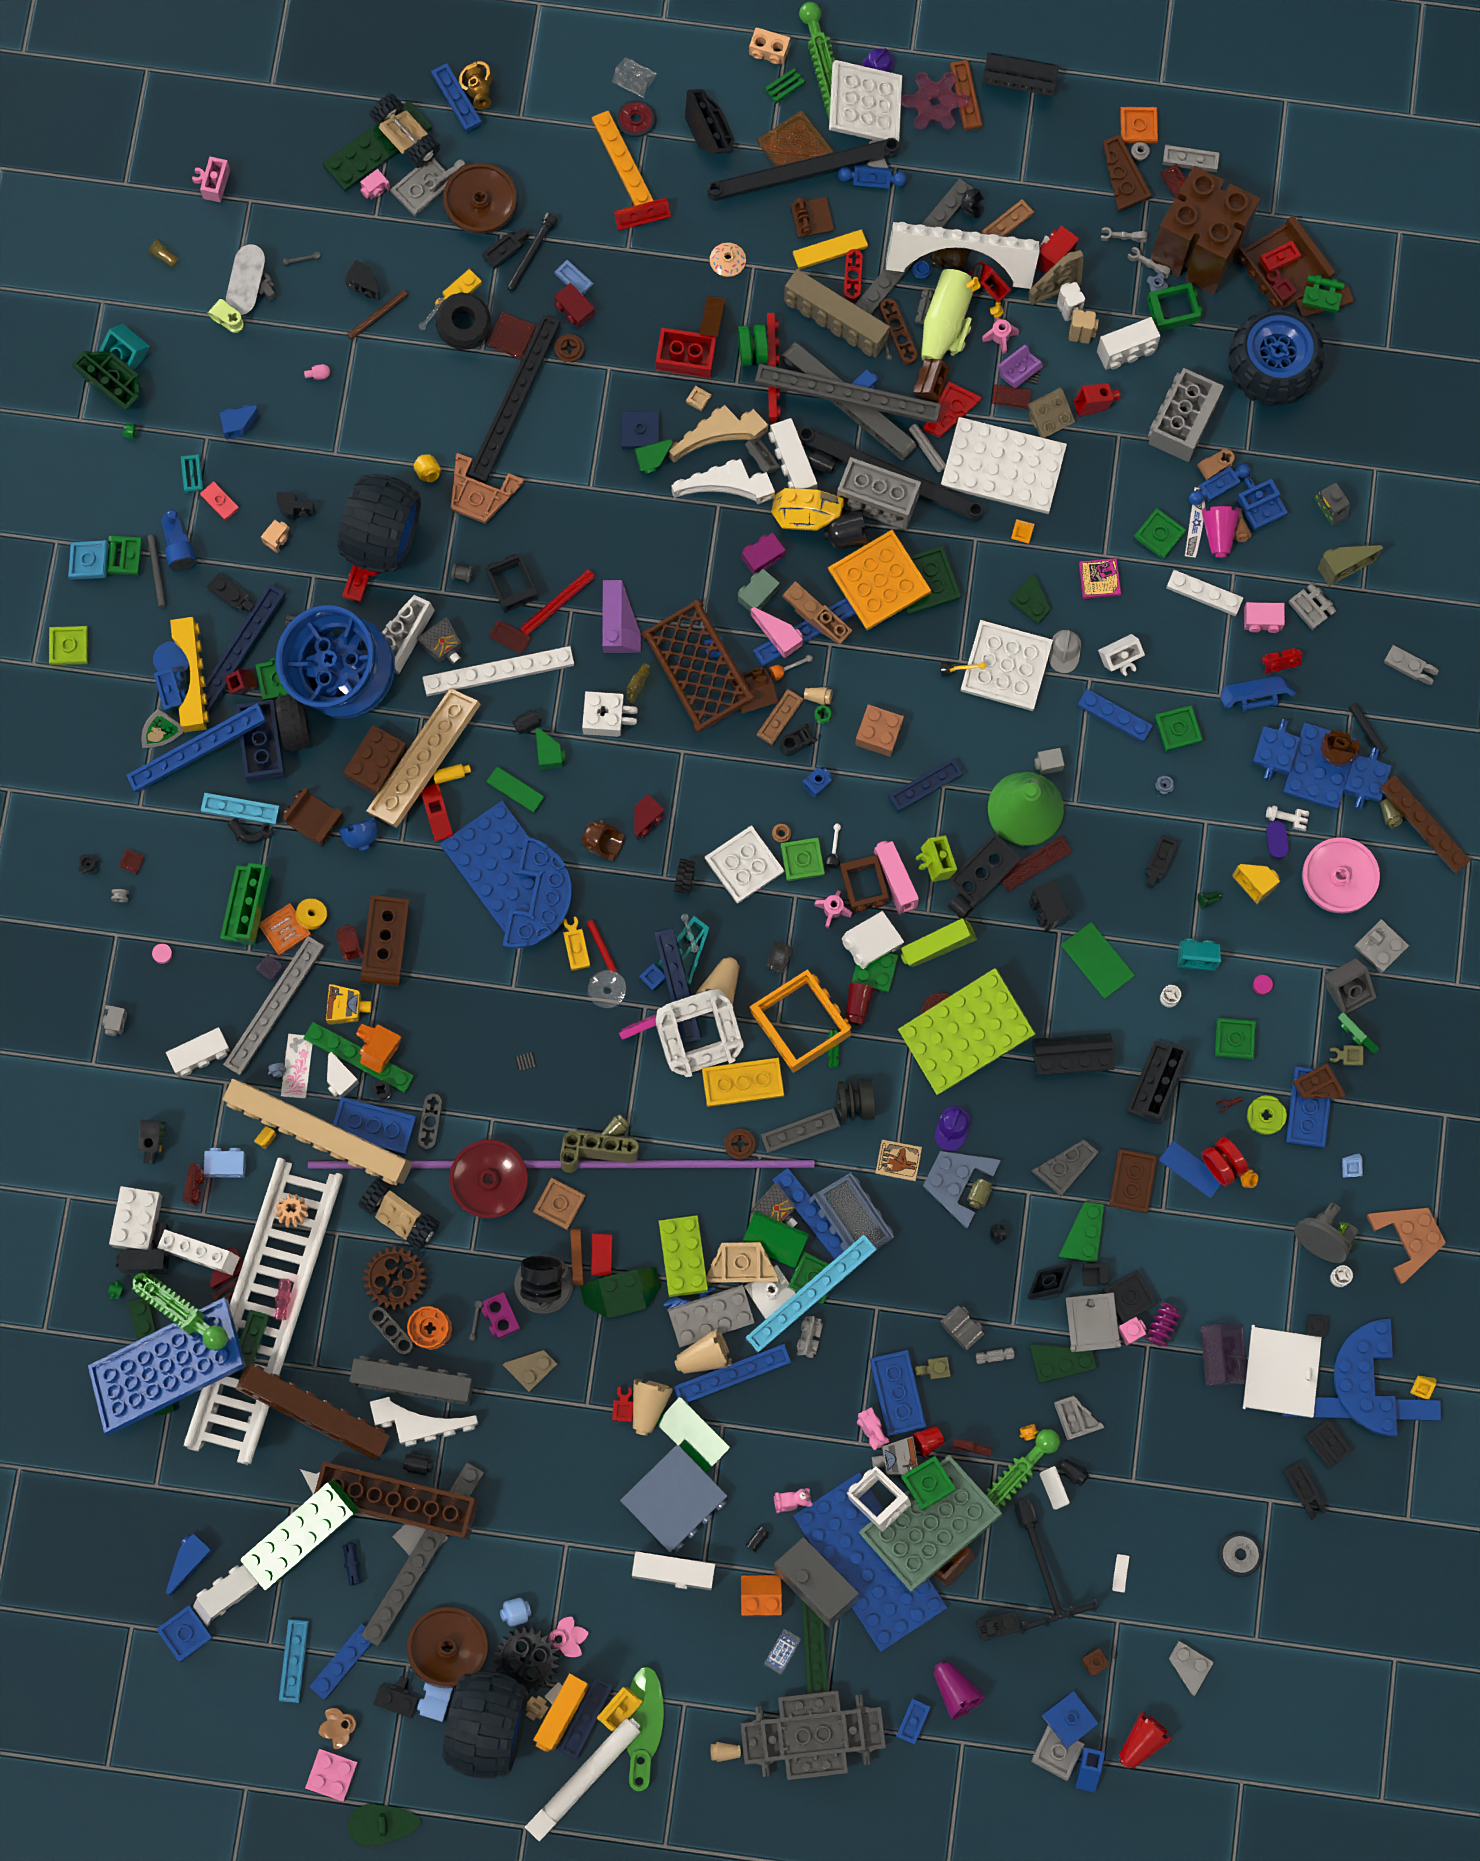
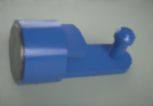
M171 509L161 519L167 545L165 554L169 569L182 571L193 567L196 564V557L193 545L188 542L187 535L183 533L177 512Z

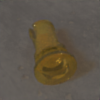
M160 239L156 240L149 248L148 254L154 253L156 258L159 257L172 267L178 258L166 250L164 245H160Z

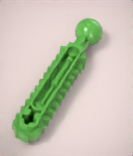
M806 2L799 10V17L803 23L808 25L811 40L808 42V50H810V55H813L811 58L814 62L813 68H816L817 81H820L818 86L821 88L820 93L824 94L822 95V100L825 101L824 107H827L826 114L828 119H830L832 65L835 58H832V45H829L830 37H825L824 32L821 33L818 23L822 16L821 8L814 2Z
M145 1272L139 1273L134 1277L132 1289L189 1335L193 1332L201 1334L204 1345L210 1350L217 1351L226 1346L228 1334L223 1327L217 1325L209 1326L204 1321L205 1315L164 1285L152 1274Z
M1052 1429L1040 1431L1035 1439L1036 1446L1030 1453L1020 1460L1014 1458L1013 1462L1015 1465H1008L1010 1471L1004 1470V1477H998L999 1483L993 1482L994 1488L987 1489L988 1495L986 1496L1000 1512L999 1507L1006 1506L1005 1500L1011 1501L1010 1495L1017 1494L1015 1489H1022L1021 1483H1027L1026 1477H1033V1466L1045 1453H1054L1059 1448L1060 1437L1057 1432Z

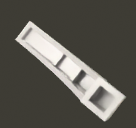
M741 459L737 461L730 460L721 467L714 466L708 472L696 473L689 479H680L671 485L674 498L697 492H726L754 500L758 505L775 497V491L767 472L763 474L756 473L749 478Z
M390 1397L370 1402L375 1425L385 1429L392 1427V1423L395 1422L400 1444H405L406 1447L417 1445V1441L423 1439L425 1442L436 1440V1436L444 1434V1437L456 1434L455 1431L462 1429L464 1432L472 1431L475 1429V1426L479 1425L476 1415L453 1419L433 1418L408 1411L391 1402Z

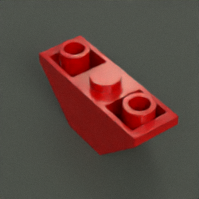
M439 784L424 787L421 794L435 842L453 836Z

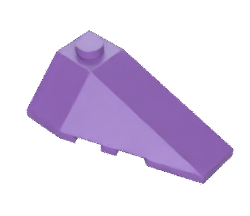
M603 580V653H641V633L622 580Z

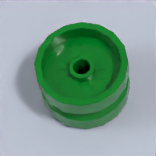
M764 324L754 325L753 337H751L748 325L738 326L741 366H751L753 364V354H755L758 365L768 364V339Z

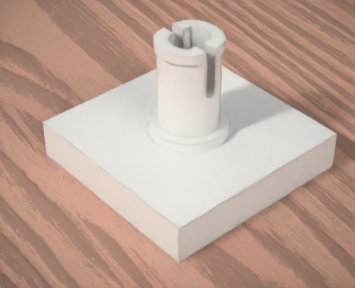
M777 1265L774 1266L780 1282H750L744 1286L765 1320L796 1294L795 1291L787 1288L789 1282Z

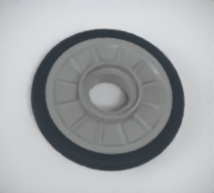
M1242 1532L1233 1533L1222 1541L1219 1548V1560L1222 1567L1228 1573L1238 1577H1245L1253 1574L1259 1568L1262 1561V1549L1253 1536ZM1237 1549L1245 1551L1246 1557L1244 1560H1238L1235 1557Z

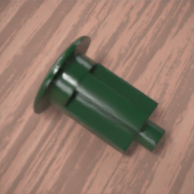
M1217 891L1205 895L1198 893L1197 895L1198 904L1203 910L1206 909L1207 905L1217 903L1222 898L1221 893L1218 894Z

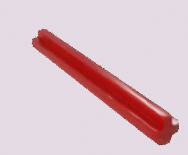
M585 571L520 628L522 633L528 636L595 578L592 571Z

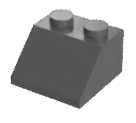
M1356 958L1323 976L1327 990L1341 1013L1348 1014L1377 998L1368 969Z

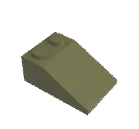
M1382 545L1339 547L1335 550L1332 548L1323 554L1324 556L1320 560L1317 569L1330 587L1377 561L1383 547Z

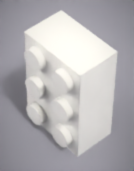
M1152 317L1101 336L1097 353L1105 370L1110 368L1114 370L1123 363H1132L1138 357L1150 356L1155 353L1160 334Z
M121 1186L109 1244L113 1248L126 1250H152V1240H154L163 1196L159 1192Z

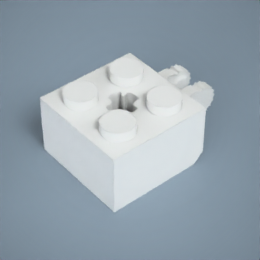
M586 691L582 726L583 734L621 736L622 724H637V720L634 718L622 717L623 713L636 714L638 708L623 706V694ZM601 712H606L604 716L600 714Z

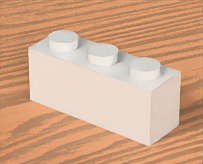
M218 1027L167 1051L166 1054L176 1075L184 1077L191 1074L192 1070L197 1067L204 1068L208 1066L210 1061L216 1058L217 1060L225 1058L228 1055L227 1053L231 1051Z

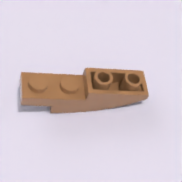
M796 581L782 595L795 608V612L839 645L851 633V628L825 605L822 606Z

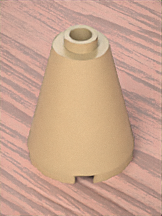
M731 957L722 959L697 990L696 994L719 989L727 995L733 1006L739 973L737 961Z
M715 1329L678 1354L675 1365L678 1371L686 1374L726 1368L732 1365L731 1358L727 1359L729 1349L723 1335L718 1333V1329Z
M634 1379L633 1429H636L637 1434L647 1436L648 1433L653 1432L672 1394L673 1388L653 1381L642 1383L643 1379Z

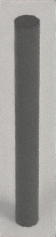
M149 535L147 538L158 606L165 607L166 602L155 535Z

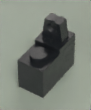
M1016 1611L975 1622L980 1642L1021 1631Z

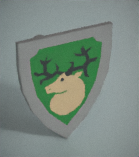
M158 708L148 718L143 727L141 736L142 748L158 747L175 740L184 732L180 723Z

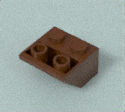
M758 667L752 671L741 673L750 691H753L756 696V700L740 708L742 714L778 703L774 684L765 667ZM736 680L730 681L732 690L735 691L738 683ZM737 696L736 701L739 702L745 696Z

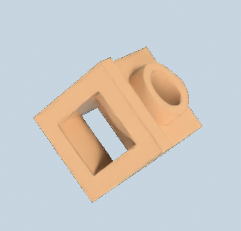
M274 520L261 536L262 542L276 553H279V546L287 541L290 528L284 522L279 523Z

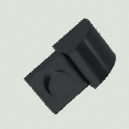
M277 492V504L285 518L295 521L296 514L301 517L314 516L315 507L313 502L298 501L295 493Z

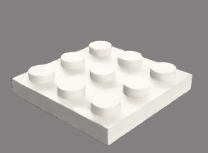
M752 825L705 856L706 862L737 904L784 873L783 868Z

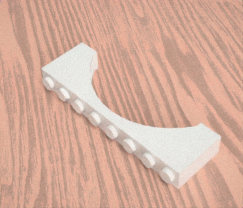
M893 222L886 257V270L904 272L909 264L927 253L944 248H968L982 252L997 261L1013 280V287L1027 289L1032 287L1039 256V241L1002 237L996 234L987 235L980 234L979 232H964L959 229L949 230L942 227H927L922 224L912 225L905 222Z

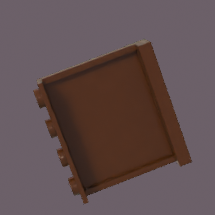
M1294 215L1287 219L1286 224L1245 249L1240 247L1237 254L1239 263L1246 267L1249 277L1256 281L1260 292L1267 296L1270 306L1272 308L1281 307V310L1291 306L1296 300L1302 299L1306 286L1313 287L1314 283L1307 282L1308 275L1316 276L1317 274L1321 275L1322 278L1332 280L1336 273ZM1293 241L1301 254V258L1278 270L1281 274L1280 278L1284 279L1287 277L1297 290V293L1282 303L1271 288L1273 284H1269L1266 281L1268 272L1260 261V256ZM1273 272L1269 273L1272 278H1276Z

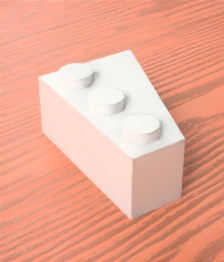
M239 1565L235 1566L228 1572L230 1575L226 1578H218L213 1583L211 1589L207 1590L205 1588L196 1595L197 1599L192 1609L206 1628L214 1618L219 1615L222 1616L226 1612L225 1610L235 1603L237 1604L257 1588L258 1581L245 1565L241 1567Z

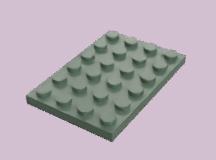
M950 1455L941 1461L940 1464L955 1486L956 1492L922 1511L910 1491L907 1490L904 1494L909 1498L911 1506L883 1532L872 1521L859 1531L860 1536L911 1593L1002 1516L999 1509Z

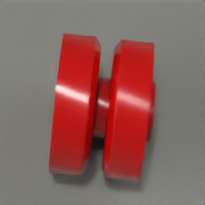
M1224 1136L1215 1142V1148L1209 1146L1201 1152V1157L1208 1170L1224 1187L1229 1186L1235 1181V1175L1241 1177L1249 1171V1167L1240 1151Z

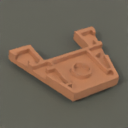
M457 453L451 510L486 524L523 485L524 479L508 473L500 490L466 477L473 459Z
M1429 1208L1370 1213L1367 1215L1374 1232L1393 1224L1410 1258V1261L1393 1268L1400 1285L1405 1283L1446 1243Z

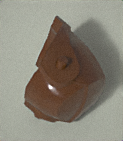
M604 820L590 822L583 833L581 843L588 851L602 858L614 861L623 846L625 836L615 827L604 824Z

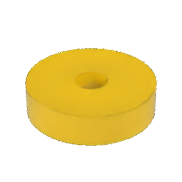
M305 899L299 903L295 917L300 926L305 929L314 930L324 924L327 910L319 900ZM312 912L314 916H310L308 913Z

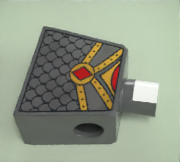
M447 617L418 637L419 645L439 663L449 659L453 665H456L462 660L461 656L457 653L462 648L460 640Z
M777 1183L766 1192L750 1211L752 1215L757 1211L794 1228L799 1223L791 1216L795 1211L794 1204Z

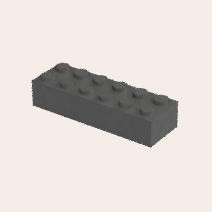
M359 1356V1359L353 1360L349 1382L354 1387L470 1406L474 1382L468 1374L457 1373V1376L451 1375L449 1371L437 1369V1372H432L429 1370L430 1368L418 1366V1369H414L406 1363H398V1366L392 1365L391 1361L379 1359V1362H373L371 1358Z

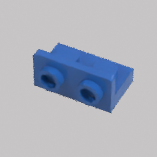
M173 667L154 673L163 709L166 710L182 705L189 690L183 667Z

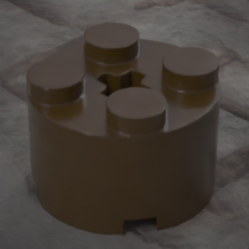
M954 247L933 251L930 255V259L933 261L932 266L938 269L945 267L964 271L972 249Z

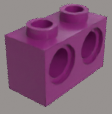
M504 1292L482 1302L484 1307L481 1310L485 1319L490 1318L492 1325L489 1328L493 1337L497 1336L500 1340L520 1331ZM494 1303L501 1305V1310L497 1313H493L490 1310ZM502 1321L509 1323V1327L505 1331L498 1329V1325Z

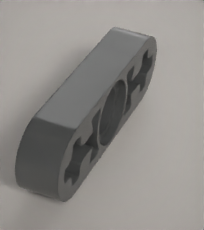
M429 1094L424 1101L418 1143L424 1150L433 1149L437 1142L442 1111V1100L437 1094ZM433 1098L439 1103L434 1106V1112H438L437 1115L431 1113V1105L428 1103ZM434 1117L436 1124L433 1127H427L425 1125L426 1118ZM424 1129L435 1131L434 1134L430 1132L429 1137L433 1141L428 1146H425V1143L422 1141V1139L427 1137V1132H423Z

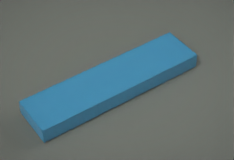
M288 1619L279 1701L300 1703L309 1621Z

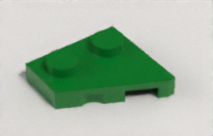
M1344 1012L1338 1017L1342 1022L1340 1026L1347 1033L1351 1031L1354 1034L1352 1038L1358 1045L1364 1044L1374 1054L1380 1049Z

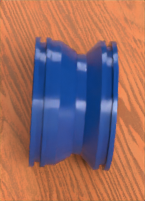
M322 605L302 612L285 628L276 650V669L283 687L294 699L327 716L349 719L366 714L383 700L394 678L395 658L391 644L376 626L342 607ZM345 629L338 638L331 632L333 630ZM362 640L365 642L368 651L358 650ZM315 643L317 653L308 657L309 651ZM329 644L328 649L324 651V646ZM356 657L355 663L351 664L352 658ZM329 676V681L325 683V678ZM307 677L316 678L318 683L316 690L313 689ZM340 690L345 694L344 696L337 697Z

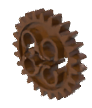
M395 1246L392 1252L386 1247L385 1254L378 1251L379 1257L376 1258L372 1255L371 1257L374 1262L366 1263L370 1269L363 1270L364 1273L368 1274V1276L362 1278L363 1281L368 1282L363 1287L364 1289H370L366 1293L367 1296L374 1295L371 1299L372 1302L379 1300L378 1307L385 1304V1309L388 1310L391 1305L393 1310L396 1311L397 1305H400L401 1309L404 1310L405 1303L411 1307L410 1300L418 1301L416 1294L423 1295L419 1289L426 1288V1285L421 1283V1281L427 1280L426 1276L421 1275L426 1270L425 1268L419 1269L423 1263L422 1261L416 1262L418 1259L417 1255L411 1258V1250L405 1254L403 1247L399 1252H397ZM401 1256L404 1262H412L405 1265V1269L413 1271V1277L408 1280L404 1279V1272L400 1270L397 1275L399 1281H394L391 1289L394 1291L395 1288L401 1287L403 1288V1294L396 1297L390 1292V1301H388L385 1295H378L384 1292V1288L376 1286V1282L379 1278H385V1285L389 1288L392 1283L390 1277H395L399 1269L395 1267L393 1270L386 1269V1264L389 1261H395L397 1265H400L399 1260Z

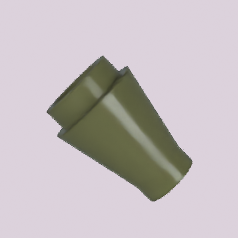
M1389 799L1380 802L1386 825L1390 828H1395L1403 823V815Z
M619 1114L617 1117H613L601 1134L617 1137L627 1131L630 1124Z

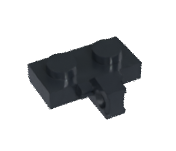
M400 1676L397 1686L392 1684L391 1689L380 1685L373 1705L412 1718L418 1699L408 1695L409 1690L405 1689L408 1678Z

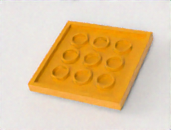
M893 530L828 567L829 572L867 631L931 593V589Z

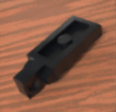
M523 227L517 233L515 231L507 233L483 252L482 257L493 269L497 268L522 248L525 244L524 241L529 237V232Z
M220 573L207 586L209 591L235 610L241 611L244 609L250 613L255 606L250 602L251 597Z
M1164 835L1160 836L1146 868L1145 874L1149 878L1145 886L1153 888L1156 879L1161 881L1162 877H1164L1178 841Z

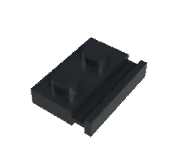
M1329 1420L1305 1436L1328 1469L1352 1453L1349 1446Z

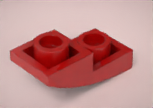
M592 1233L591 1275L611 1276L612 1234Z

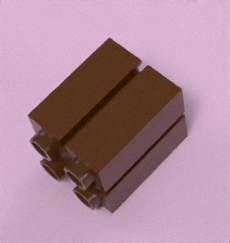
M1194 165L1177 198L1173 201L1160 224L1150 259L1156 264L1169 267V273L1180 277L1182 270L1187 268L1185 281L1215 295L1231 263L1235 260L1239 248L1242 247L1249 234L1260 198L1231 183L1227 190L1223 191V179Z

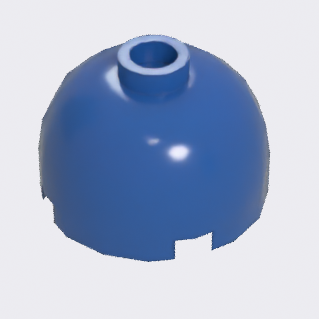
M375 818L366 819V822L359 821L338 830L341 839L348 847L359 848L360 851L370 848V843L374 842L378 836Z

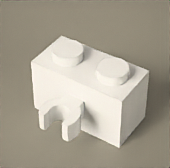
M1132 634L1098 650L1102 662L1107 669L1113 671L1120 668L1121 673L1125 676L1127 675L1126 668L1129 666L1132 671H1136L1135 665L1131 662L1145 655L1139 639Z

